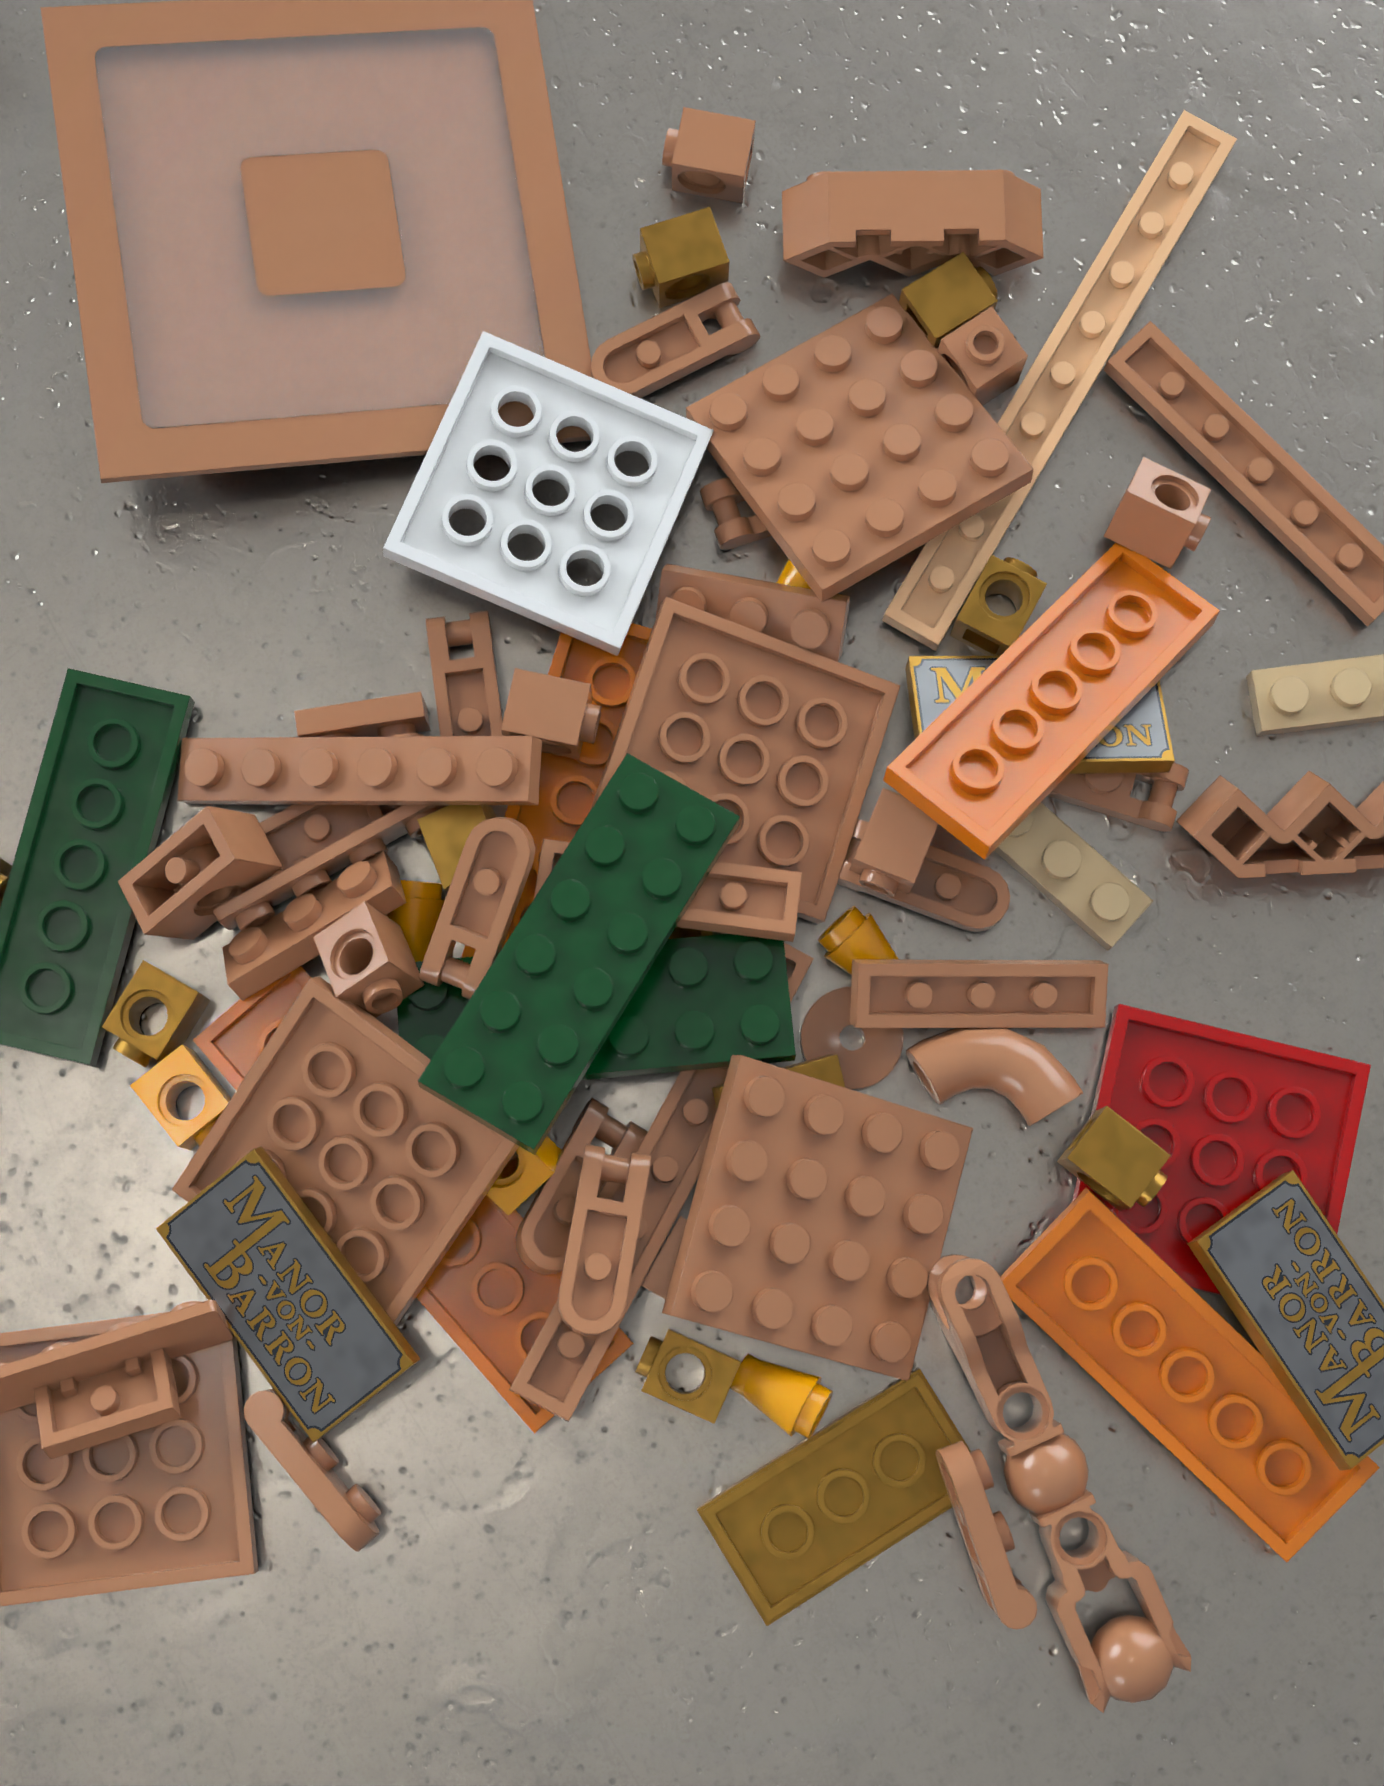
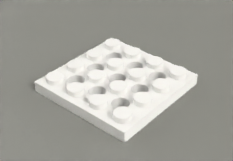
M483 331L383 547V557L618 656L714 430ZM517 401L527 405L531 409L534 418L525 426L514 427L506 424L499 416L498 411L504 404ZM568 426L580 427L590 436L591 445L583 451L572 452L559 444L556 434ZM635 451L645 457L649 469L640 476H627L618 470L614 458L621 452ZM496 455L505 460L510 471L501 480L489 481L477 474L474 469V463L482 456ZM542 480H555L564 486L568 497L559 505L547 506L540 503L534 497L532 488ZM602 504L613 505L622 511L626 523L615 531L602 530L592 521L591 511ZM460 509H472L483 517L485 527L478 534L464 536L453 530L449 523V518ZM518 534H530L539 539L543 545L544 552L535 560L523 561L511 554L508 542ZM580 558L589 559L599 566L602 578L594 585L581 586L570 579L566 567L573 560Z

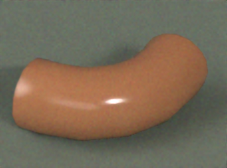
M953 1028L923 1039L906 1049L907 1058L914 1072L932 1099L939 1105L955 1095L971 1089H991L1006 1096L1017 1107L1027 1124L1031 1126L1083 1094L1074 1077L1044 1045L1008 1028Z

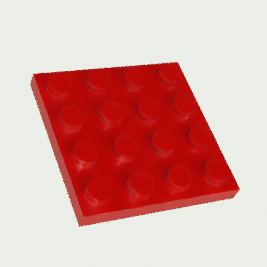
M1118 1004L1114 1007L1091 1116L1096 1110L1108 1106L1171 1156L1160 1169L1168 1177L1159 1192L1145 1207L1135 1202L1131 1208L1119 1211L1078 1178L1072 1202L1087 1187L1194 1290L1222 1296L1187 1244L1282 1174L1292 1170L1295 1172L1336 1234L1338 1233L1371 1065Z

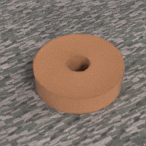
M843 987L826 993L809 1009L800 1031L801 1053L804 1061L829 1054H837L845 1087L854 1091L864 1090L881 1082L896 1066L903 1049V1028H855L850 1024L851 987ZM846 1028L859 1030L863 1036L862 1047L857 1050L844 1048L839 1038L841 1031Z

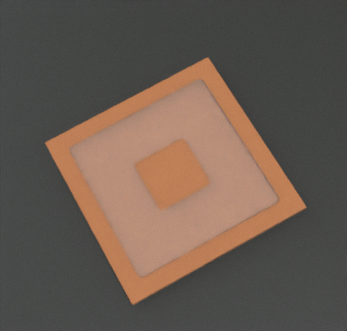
M182 0L40 7L101 483L426 455L483 331L592 377L591 356L533 0ZM517 401L504 404L498 411L501 419L506 424L514 427L525 426L534 418L531 409L524 403ZM576 426L565 427L556 434L559 443L591 440L585 430Z

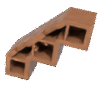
M1008 170L822 171L813 173L807 177L805 182L782 191L783 261L823 278L868 260L911 277L940 266L963 251L974 267L981 266L993 276L1044 258L1041 189L1015 176L1013 172Z
M1308 771L1265 814L1239 788L1220 775L1176 820L1179 825L1237 878L1266 877V874L1299 872L1301 875L1356 872V869L1384 868V781L1355 808L1330 783Z

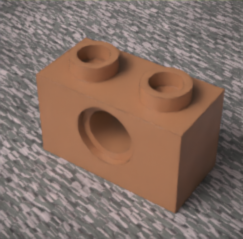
M206 806L124 875L118 883L144 935L194 940L217 921L213 912L215 908L266 881L282 865L254 814Z

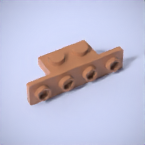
M291 805L260 822L282 867L270 879L220 905L213 912L218 922L227 930L239 927L243 931L248 927H257L275 915L272 907L290 897L312 894L332 882L329 877L330 875L350 864L367 861L383 850L387 854L388 849L386 845L409 833L411 838L422 836L423 834L417 819L448 805H402L386 815H383L378 805Z
M215 1300L204 1302L190 1301L177 1305L169 1313L141 1322L118 1323L110 1327L103 1334L81 1341L52 1344L43 1349L39 1354L11 1363H0V1413L36 1402L41 1447L50 1459L179 1419L181 1414L171 1359L233 1339V1333L228 1328L225 1315Z

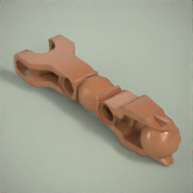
M957 1254L942 1256L928 1275L927 1289L930 1297L929 1302L946 1340L966 1375L986 1420L994 1430L1004 1436V1439L998 1441V1445L1001 1451L1007 1454L1004 1468L1007 1489L1017 1504L1027 1509L1032 1520L1039 1525L1041 1542L1050 1561L1051 1571L1055 1578L1047 1587L1045 1599L1072 1658L1076 1661L1088 1701L1104 1713L1110 1697L1118 1701L1130 1703L1151 1700L1167 1686L1173 1667L1191 1672V1655L1173 1627L1174 1622L1149 1566L1127 1551H1122L1118 1547L1104 1519L1090 1508L1091 1505L1096 1503L1093 1494L1086 1489L1089 1469L1085 1453L1073 1438L1063 1433L1064 1430L1061 1423L1053 1419L1054 1410L1050 1396L1028 1348L1018 1314L999 1274L990 1264L979 1259ZM965 1276H969L974 1289L972 1298L964 1304H959L955 1295L957 1285ZM1016 1393H1028L1034 1406L1031 1418L1022 1426H1008L1003 1417V1408L1007 1399ZM1073 1518H1085L1089 1527L1088 1538L1085 1543L1077 1549H1063L1059 1537L1064 1524ZM1114 1577L1128 1579L1145 1617L1125 1615L1112 1618L1096 1631L1090 1644L1075 1610L1076 1603L1085 1596V1591H1102L1108 1581Z

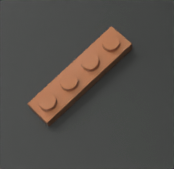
M543 839L534 898L570 842ZM716 861L676 927L793 942L796 931L802 872Z
M852 959L850 1024L855 1028H1105L1109 964L1101 960Z

